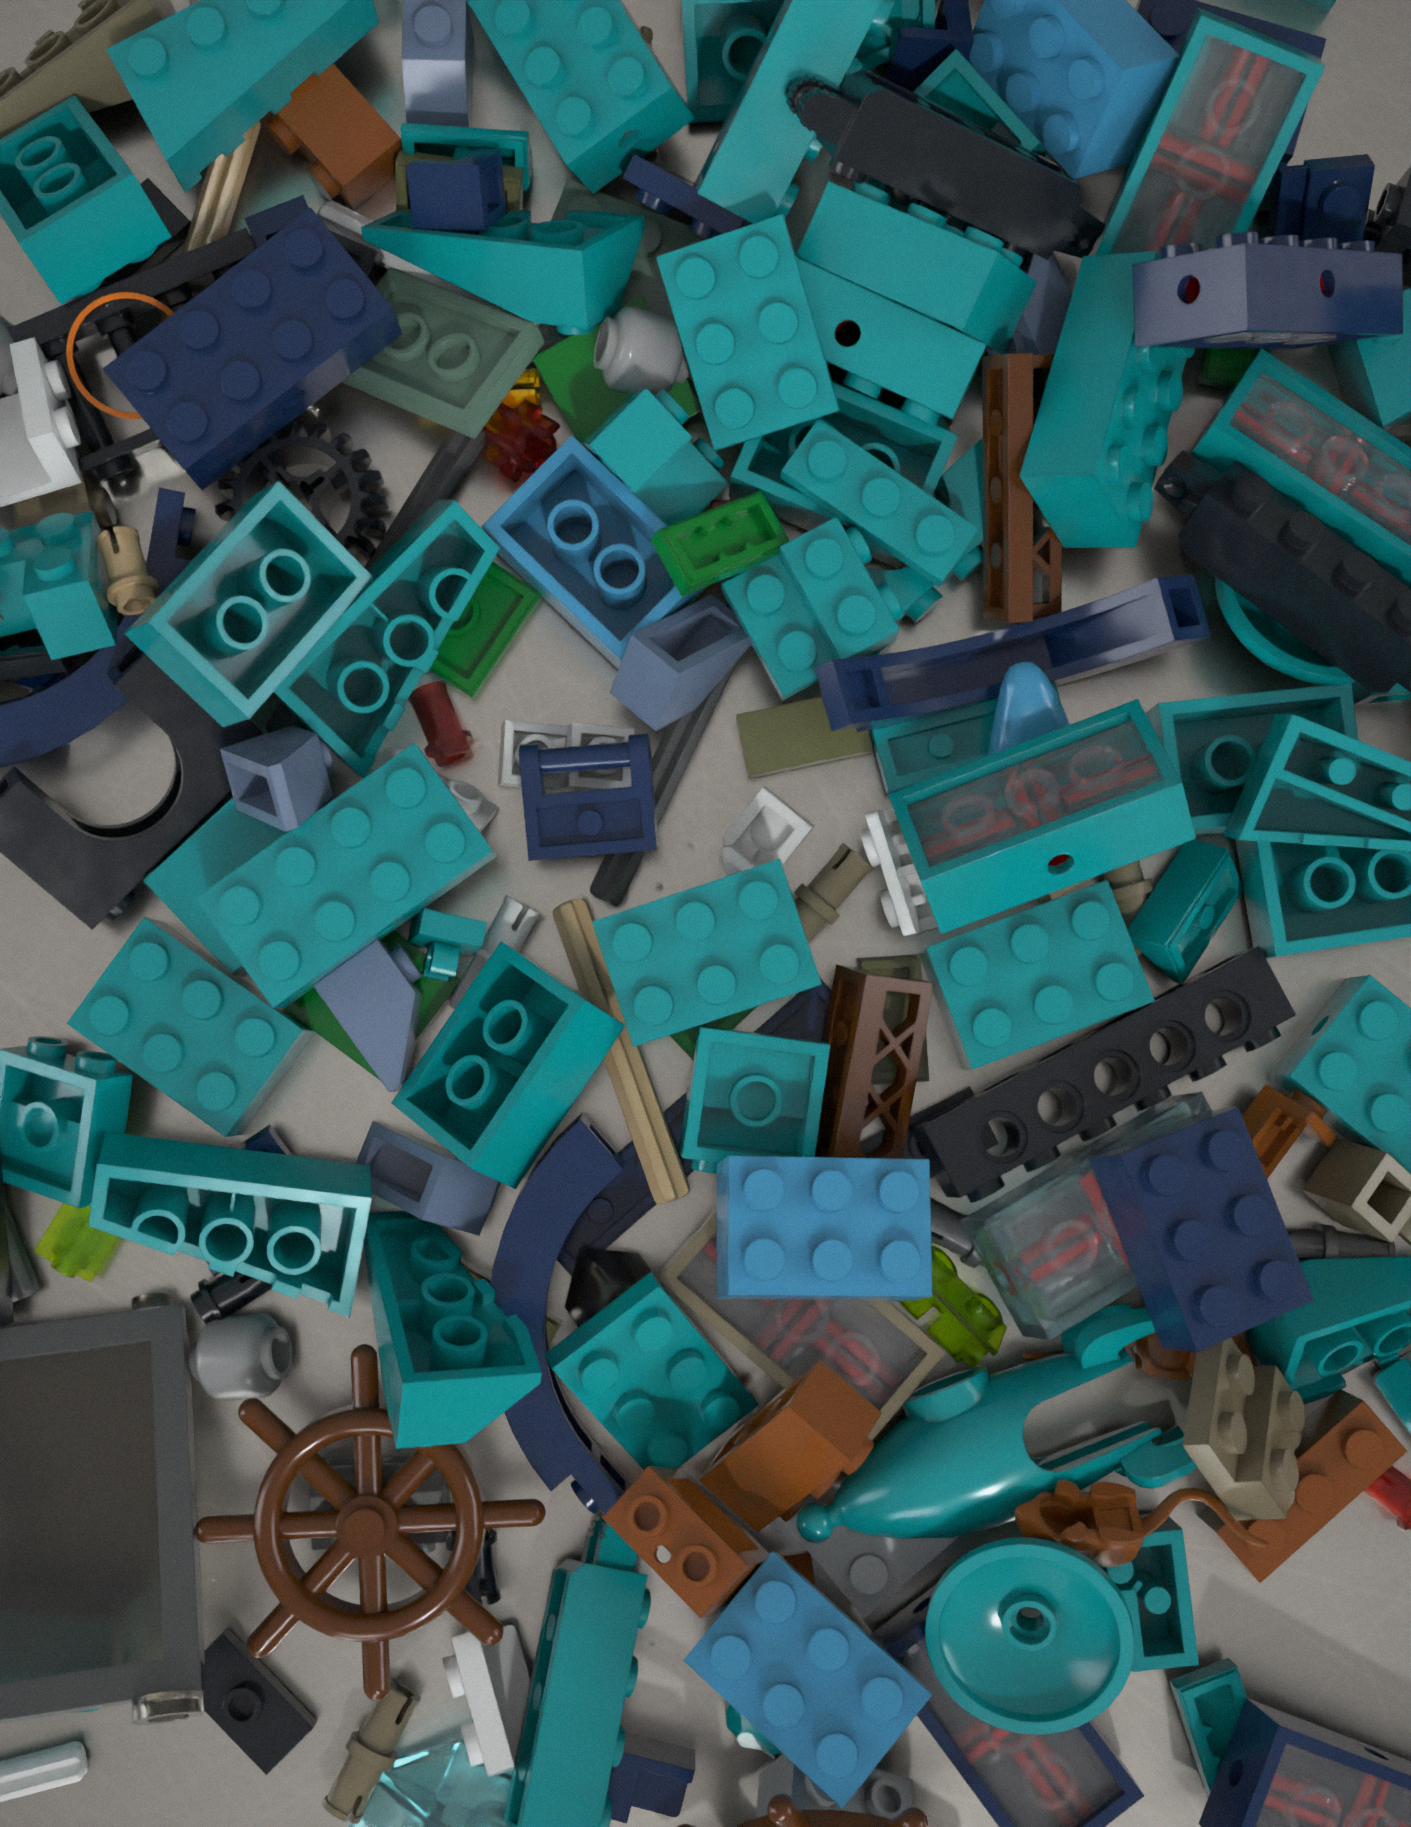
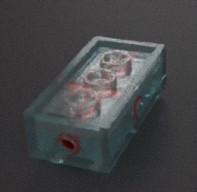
M1202 1091L1168 1097L960 1220L1022 1336L1051 1340L1138 1286L1089 1158L1200 1112L1212 1110Z

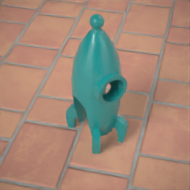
M1130 1303L1106 1306L1079 1315L1071 1320L1063 1330L1061 1340L1064 1353L1028 1361L990 1375L986 1366L969 1368L914 1390L902 1404L906 1416L875 1443L864 1462L852 1474L845 1477L835 1494L834 1501L827 1507L823 1504L811 1503L800 1510L796 1521L798 1532L805 1540L812 1543H821L827 1540L833 1533L834 1527L844 1526L848 1530L869 1536L895 1539L952 1538L1001 1526L1015 1520L1014 1512L1018 1505L1029 1502L1042 1492H1055L1058 1480L1070 1481L1077 1485L1079 1490H1082L1115 1471L1127 1477L1130 1482L1139 1487L1153 1489L1165 1486L1191 1473L1198 1467L1182 1446L1184 1433L1181 1428L1176 1426L1161 1432V1428L1155 1427L1152 1429L1144 1420L1048 1456L1032 1457L1028 1455L1023 1440L1024 1422L1031 1409L1045 1400L1133 1362L1124 1347L1156 1332L1147 1308L1133 1309Z

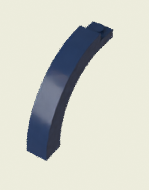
M160 487L146 560L148 574L157 579L160 588L158 595L155 596L156 598L191 562V560L176 558L175 553L177 545L190 547L196 509L183 506L184 492ZM143 613L125 615L117 626L116 645L98 649L87 661L70 674L28 695L0 702V768L33 759L62 747L95 728L122 707L128 698L113 685L107 673L135 646L124 633Z
M1194 574L1157 577L1108 597L1033 620V622H1026L994 632L914 650L832 660L815 667V672L831 731L856 728L857 732L889 727L996 699L999 697L1000 687L1006 672L1016 663L1033 662L1045 673L1051 684L1056 683L1059 686L1211 637Z
M582 1112L557 1136L538 1160L521 1188L501 1236L493 1264L490 1285L495 1290L494 1302L507 1317L516 1314L528 1328L542 1371L541 1383L504 1412L515 1439L532 1468L550 1491L572 1475L575 1480L571 1482V1487L581 1503L593 1514H596L599 1510L606 1514L632 1484L600 1449L578 1421L564 1396L556 1373L551 1369L544 1355L550 1350L547 1335V1298L550 1279L564 1241L578 1217L593 1198L624 1170L623 1158Z

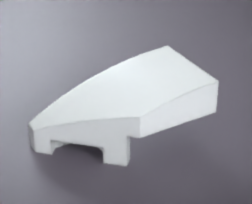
M767 786L763 787L724 836L725 846L721 848L723 864L726 867V876L780 859L783 865L815 825Z

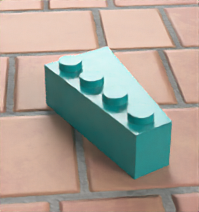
M438 499L368 570L374 577L372 581L272 694L311 732L317 733L318 738H321L326 746L345 765L364 779L376 760L374 758L388 732L394 730L406 709L404 705L423 673L427 674L439 653L437 649L453 622L458 621L500 547L455 500Z

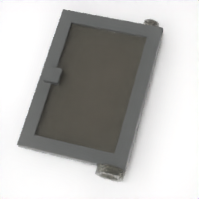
M147 1293L132 1298V1310L0 1328V1724L132 1703V1722L135 1725L172 1723L193 1719L205 1714L203 1676L205 1650L199 1540L195 1535V1526L198 1522L192 1385L189 1365L190 1345L186 1327V1309L182 1303L171 1305V1296L168 1294Z

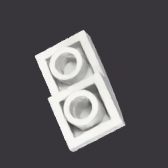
M505 720L501 728L498 786L522 788L519 764V746L521 744L540 743L542 749L628 742V736L634 735L635 729L583 723H571L569 726ZM630 767L544 775V789L587 791L631 787Z

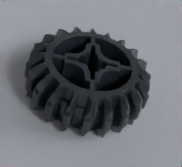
M293 420L289 428V437L283 438L278 431L269 438L270 443L263 447L259 446L251 452V457L246 462L241 460L231 468L238 476L237 479L226 478L218 480V489L223 495L230 498V500L215 505V513L224 521H229L250 497L262 491L268 482L272 485L280 481L299 500L302 498L306 499L312 507L311 512L315 518L352 556L360 552L366 557H372L376 552V548L366 538V535L379 536L386 533L387 526L384 521L374 516V514L382 513L389 508L386 496L375 492L384 484L380 471L367 470L372 459L366 449L352 452L354 443L350 435L342 432L331 441V432L328 426L320 422L314 427L310 437H308L303 424L300 421ZM299 464H318L329 467L326 472L319 468L316 472L306 477L293 476L285 470ZM350 486V511L345 524L337 534L330 525L331 511L342 500L339 494Z

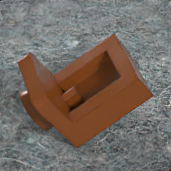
M1265 1084L1248 1109L1241 1113L1267 1179L1301 1132L1328 1148L1337 1139V1136L1322 1120L1326 1110L1313 1099L1297 1090H1293L1289 1097Z

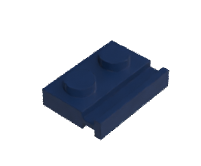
M634 154L623 176V179L639 187L634 197L636 200L666 216L669 215L672 206L690 215L694 219L689 229L705 239H710L752 224L697 194L694 182L652 159Z
M1368 154L1304 160L1303 165L1287 166L1285 162H1280L1273 179L1266 237L1298 235L1299 242L1318 238H1337L1338 244L1363 241L1375 164Z

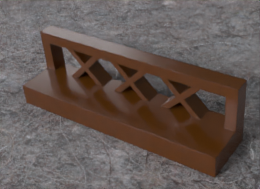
M1016 353L982 357L984 619L1006 623L1033 622V617H1046L1062 612V544L1043 513L1042 528L1033 537V502L1035 504L1036 502L1020 478L1042 400L1041 398L1033 407V369H1042L1043 396L1055 354L1033 355V353ZM1041 547H1042V558H1041V557L1039 556V554L1037 553V552L1041 549ZM1033 566L1042 575V602L1033 603Z
M836 964L822 1041L830 1044L815 1157L867 1158L859 1147L861 1132L876 1117H879L886 1128L884 1144L868 1158H903L934 983L925 980L880 975L859 967ZM887 991L910 993L907 1018L890 1031L882 1018ZM890 1053L898 1066L895 1082L879 1095L871 1083L873 1066Z

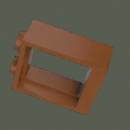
M648 1466L603 1517L617 1534L700 1618L722 1613L770 1555L684 1468ZM664 1546L671 1553V1557L666 1563L660 1562L656 1555L658 1548Z

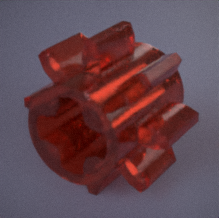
M524 398L519 410L512 409L501 402L498 406V412L482 428L489 446L482 452V458L495 467H499V473L517 483L523 471L534 474L557 450L553 434L557 432L560 425L550 417L542 415V407L529 399Z

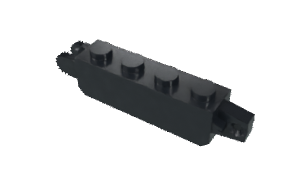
M865 68L847 75L841 89L822 79L817 80L815 76L809 77L808 74L805 77L799 75V78L792 80V85L788 86L789 91L785 95L788 98L786 103L790 107L789 109L793 114L797 115L803 127H806L810 132L813 130L817 135L816 139L832 157L829 166L849 180L862 184L868 175L885 183L884 192L899 203L909 207L911 203L920 205L921 201L940 209L937 214L947 219L946 224L964 233L968 226L972 228L976 226L1004 243L1003 248L1023 257L1027 250L1046 260H1049L1053 251L1083 258V256H1089L1095 242L1102 235L1106 225L1097 216L1080 205L1082 200L1079 185L1074 180L1066 177L1061 172L1060 166L1055 162Z
M1182 450L1166 467L1154 487L1165 500L1188 520L1178 534L1182 552L1333 665L1341 669L1369 692L1388 693L1398 683L1411 693V589L1380 567L1370 556L1350 545L1323 525L1316 516L1304 511L1270 486L1263 477L1251 472L1237 460L1225 473H1222Z

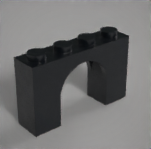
M136 645L107 675L119 691L168 735L174 753L173 777L167 792L152 810L127 823L117 825L93 824L68 813L15 766L0 780V853L92 930L104 918L111 921L118 917L133 900L135 892L132 889L149 872L152 873L179 848L177 844L194 827L199 829L225 805L222 799L228 794L231 787L220 749L264 735L250 719L222 727Z

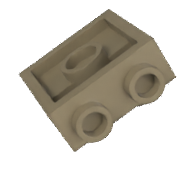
M1230 1337L1196 1353L1182 1446L1236 1520L1286 1519L1288 1508L1295 1499V1489L1299 1479L1298 1464L1294 1452L1301 1443V1431L1305 1425L1304 1404L1300 1394L1297 1391H1292L1276 1365L1253 1366L1250 1358L1246 1354L1241 1353Z

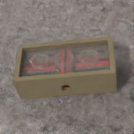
M717 1204L659 1271L658 1280L782 1388L785 1389L819 1359L882 1413L867 1436L871 1440L876 1437L946 1353L931 1336L889 1300L717 1299Z

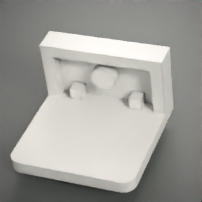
M35 337L9 344L18 394L0 399V507L82 483L74 447L81 445L80 435L75 420L65 403V399L71 398L70 387L59 361L53 360L48 362Z

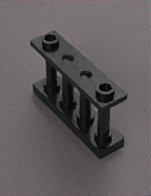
M247 228L7 328L14 343L35 337L47 361L58 360L61 364L71 391V398H68L67 401L92 452L87 456L77 459L79 471L81 470L88 478L95 475L99 483H104L123 476L134 470L131 459L162 447L164 444L151 428L115 443L100 409L82 395L69 372L66 345L69 331L76 317L94 300L117 292H134L152 297L175 313L195 297L194 291L211 285L257 249ZM137 299L111 300L96 307L81 322L74 339L73 360L81 383L92 396L90 387L74 355L79 350L76 342L99 332L102 339L110 340L118 357L138 342L133 328L137 326L134 317L157 308L156 306ZM158 308L160 314H165L162 310Z

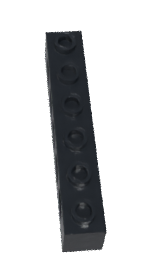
M1254 947L1231 955L1190 977L1182 984H1177L1153 997L1155 1002L1123 1013L911 1127L910 1129L926 1159L930 1160V1167L946 1197L961 1198L967 1195L970 1203L986 1198L1005 1186L1001 1177L1003 1174L1022 1164L1026 1172L1036 1170L1060 1157L1061 1152L1057 1145L1078 1134L1082 1142H1085L1115 1127L1117 1123L1113 1115L1134 1104L1137 1112L1148 1109L1172 1095L1168 1087L1172 1082L1187 1074L1192 1082L1203 1079L1227 1065L1222 1056L1240 1045H1243L1246 1052H1250L1280 1037L1281 1033L1277 1025L1294 1017L1296 1013L1260 947ZM1210 1002L1218 1005L1224 1013L1225 1025L1219 1035L1210 1030L1205 1020V1011ZM1156 1031L1163 1033L1171 1045L1170 1058L1164 1065L1156 1061L1150 1051V1040ZM1101 1060L1110 1063L1117 1074L1116 1087L1109 1095L1103 1093L1097 1087L1094 1079L1096 1066ZM1047 1089L1056 1093L1062 1103V1115L1054 1125L1046 1123L1038 1111L1039 1098ZM992 1119L1001 1123L1007 1133L1006 1147L997 1156L988 1153L981 1140L984 1126Z

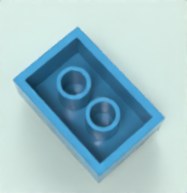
M984 0L973 28L974 42L968 62L1072 179H1077L1129 164L1180 59V55L1126 0Z
M572 435L481 526L487 535L500 547L497 554L534 589L540 592L542 597L617 669H619L632 634L690 606L709 587L706 586L684 596L680 595L650 541L658 529L664 528L667 525Z
M727 1156L717 1164V1299L914 1301L932 1297L929 1159Z
M773 1551L683 1660L842 1809L933 1694L924 1683L779 1553Z

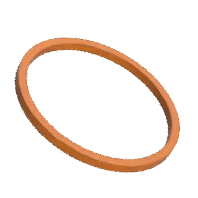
M134 292L108 294L87 305L73 322L66 345L67 365L75 385L82 395L95 407L116 417L143 419L138 412L118 411L102 404L86 390L74 366L73 344L75 335L81 322L92 310L111 300L137 299L156 306L169 317L174 312L160 301Z

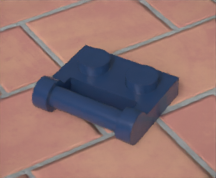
M648 733L629 735L628 742L542 749L540 743L521 744L519 746L528 861L659 849L652 777V755ZM630 767L632 787L545 794L544 775Z

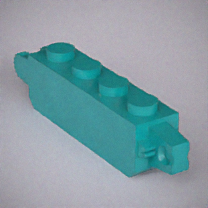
M602 1512L601 1516L596 1515L594 1521H590L591 1527L588 1528L590 1534L585 1539L582 1560L567 1559L552 1571L503 1817L508 1827L610 1826L612 1801L611 1797L607 1795L612 1767L619 1765L624 1752L625 1729L623 1725H620L625 1697L628 1698L632 1695L637 1682L638 1661L633 1656L637 1630L645 1626L649 1616L651 1594L650 1590L645 1588L648 1575L634 1572L637 1553L603 1519L604 1512Z

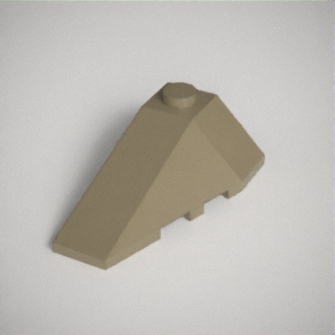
M82 0L77 5L82 13L76 19L71 29L66 33L63 31L54 33L52 30H48L35 42L36 47L25 59L27 68L20 74L14 67L7 68L0 73V139L72 95L77 97L88 113L133 100L106 49L177 13L170 0Z

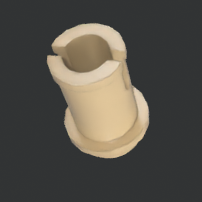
M130 526L113 527L117 543H112L110 533L107 530L100 533L96 539L110 582L106 596L109 603L117 607L119 613L124 615L141 614L156 600L155 596L158 595L160 588L157 579L148 574L139 542L138 530Z

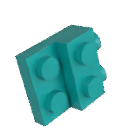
M837 516L780 546L778 554L721 584V590L782 701L818 682L815 667L832 660L867 656L895 641L900 631L895 621L903 617V611L895 593L886 582L877 587L875 586L864 564L872 561V556L864 537L855 526L844 530Z
M699 1025L690 1087H687L678 1150L681 1157L692 1159L691 1169L717 1174V1164L727 1156L815 1157L830 1044Z
M29 1037L27 1046L0 1049V1149L3 1182L77 1208L91 1206L97 1162L105 1132L125 1134L133 1074L115 1069L117 1059L108 1053L82 1051L78 1052L76 1057L67 1054L68 1042L54 1037Z

